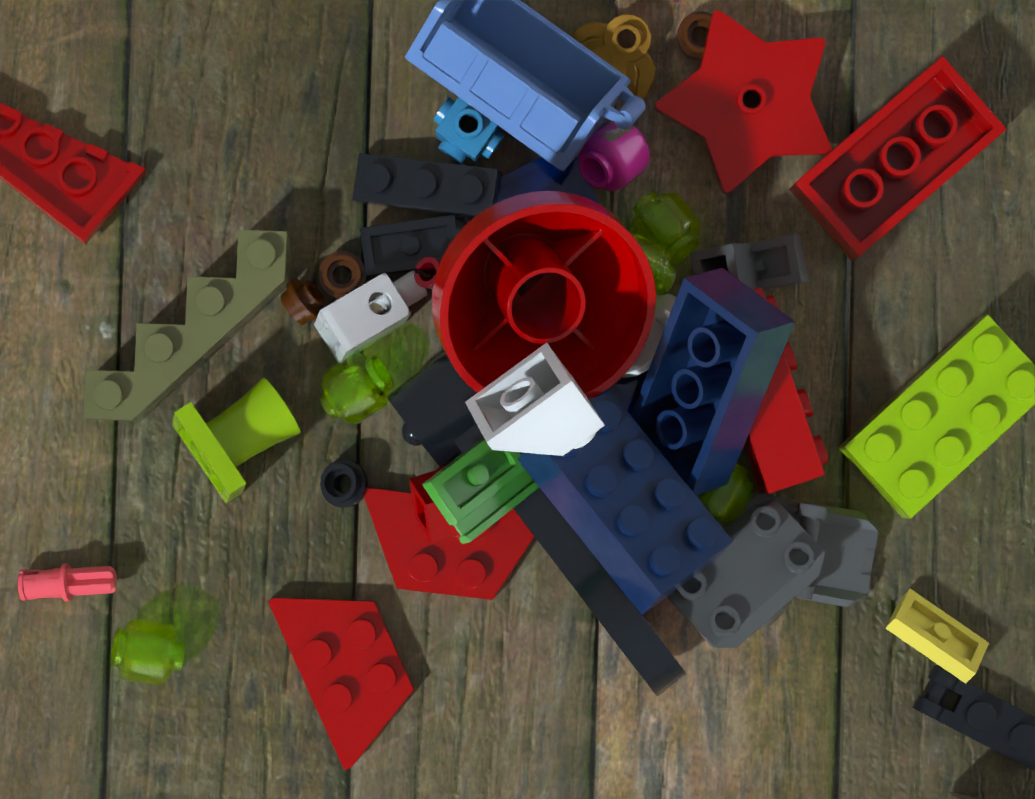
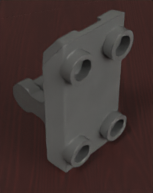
M759 493L736 502L733 522L751 506L776 499L825 551L819 577L795 598L849 607L866 598L869 592L871 570L879 531L878 526L864 512Z
M776 499L751 506L724 530L733 540L729 547L712 564L668 596L669 601L699 631V634L712 647H738L762 625L765 628L770 626L785 612V605L820 575L825 551Z

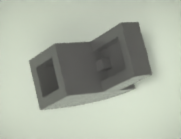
M791 234L752 243H732L689 252L693 275L723 268L752 290L762 287L763 292L775 288L809 282L801 234Z

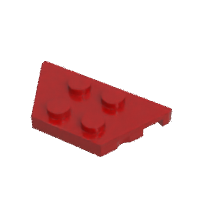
M367 488L364 496L397 589L493 600L534 538V535L522 519L512 509L471 542L462 544L458 539L459 537H451L431 544L415 518L412 493Z
M275 597L268 601L269 606L345 771L354 765L414 690L412 681L375 601Z

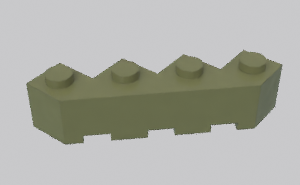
M238 230L236 278L187 276L185 325L136 323L134 372L85 370L83 419L141 422L164 398L184 383L213 353L233 338L262 308L286 289V284L290 282L291 235L287 231Z

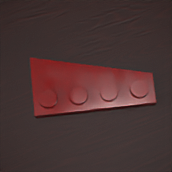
M0 103V179L86 245L144 177L146 168L133 162H125L110 155L108 151L91 143L89 145L64 134L60 129L46 123L45 125L22 115L20 111Z

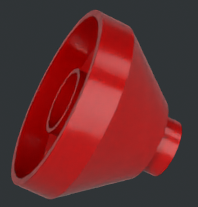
M537 191L516 195L490 206L475 216L462 228L448 246L437 269L432 291V315L438 339L459 376L477 393L545 343H548L578 383L588 399L595 398L620 380L637 360L650 335L656 309V289L652 269L644 251L617 217L600 204L579 195L560 191Z

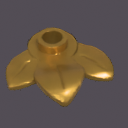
M621 14L612 19L608 24L589 22L576 30L572 38L631 80L627 88L634 96L644 99L648 95L655 80L656 67L648 53L652 42V33L644 19L635 14ZM629 29L634 32L636 36L634 46L624 47L620 44L619 33L622 30Z

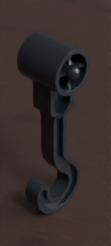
M445 352L386 396L405 422L401 429L404 441L413 446L423 445L439 467L448 465L483 438L465 403L477 392L459 376ZM540 487L513 508L656 696H659L686 675V672L645 618Z

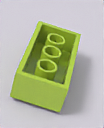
M989 315L977 318L848 437L838 449L902 518L911 519L1035 405V365Z

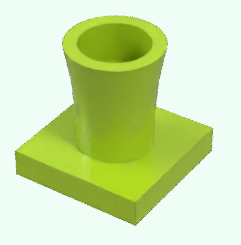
M264 377L244 396L209 422L205 423L194 405L189 402L174 412L172 426L226 504L241 495L247 484L236 467L273 445L301 433L291 411L275 388Z

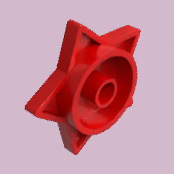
M716 10L712 13L699 70L654 104V109L704 140L720 189L724 194H728L770 157L828 155L832 148L810 98L826 41L824 38L764 42L722 11ZM751 90L758 95L760 104L757 108L751 109L744 105L742 98L746 91Z

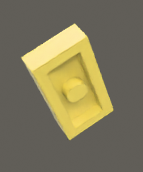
M910 588L900 598L886 627L887 630L902 641L918 650L965 684L976 674L989 645V642Z

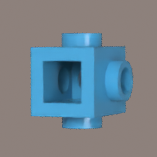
M448 97L433 119L434 122L439 124L435 130L436 138L441 141L438 148L460 164L467 159L474 165H477L482 156L490 159L505 137L500 132L501 127L459 97L456 101ZM470 116L477 120L478 127L474 132L465 133L460 129L459 124L464 117Z

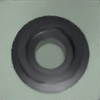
M340 459L326 467L321 476L320 486L324 498L330 504L336 507L348 508L358 504L363 499L367 491L368 479L366 472L358 463L352 460ZM348 475L351 478L352 484L351 488L344 493L341 490L340 482L344 476Z

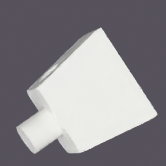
M414 271L407 273L393 283L388 275L383 273L319 311L314 326L339 365L402 326L411 315L408 307L427 296L426 289L416 283L414 278L416 273ZM372 303L380 304L384 308L385 313L378 315L370 309L369 305Z

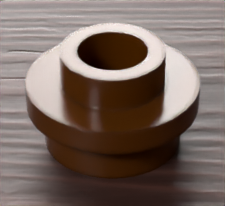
M703 11L694 12L685 17L678 28L677 41L679 47L684 54L692 59L701 60L705 44L699 45L695 43L692 39V33L696 29H704L708 32L711 13Z
M338 251L327 256L321 263L318 274L323 290L336 299H340L364 285L367 279L365 265L362 260L355 254L347 251ZM340 267H347L352 272V278L347 284H338L334 279V273Z
M292 279L286 284L287 290L280 296L283 306L290 316L302 325H305L310 320L316 322L319 311L323 309L322 305L325 302L321 292L310 281L303 283L298 279Z

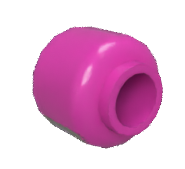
M614 121L606 122L591 135L578 154L579 169L584 179L592 186L611 192L620 190L640 176L648 167L650 153L646 138L633 125L628 129H621Z

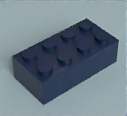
M723 268L683 279L631 414L633 419L696 496L728 484L795 324L793 319Z
M607 389L597 397L588 399L605 425L596 432L589 443L583 447L570 450L564 456L522 453L518 460L641 615H644L712 564L729 547L733 540L611 390Z

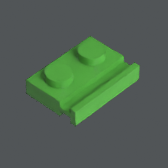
M484 437L422 484L448 524L454 525L460 534L458 539L462 544L473 541L539 488L519 462L518 458L521 456L519 452L492 450Z

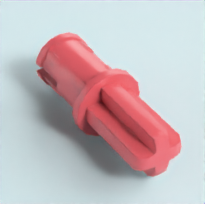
M64 563L61 565V568L45 570L26 569L20 570V574H18V593L22 601L39 598H62L64 602L71 601L73 596L114 593L117 588L116 570L110 566L71 568L69 563Z

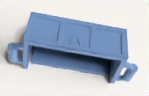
M439 0L405 55L406 60L562 171L581 152L588 139L602 126L606 118L614 121L619 128L628 129L645 110L644 100L634 96L627 88L631 82L627 76L521 0ZM621 99L625 104L617 111L614 109V106Z

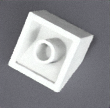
M545 343L465 402L492 450L564 456L570 450L583 447L589 443L596 432L605 426L578 383L548 343Z

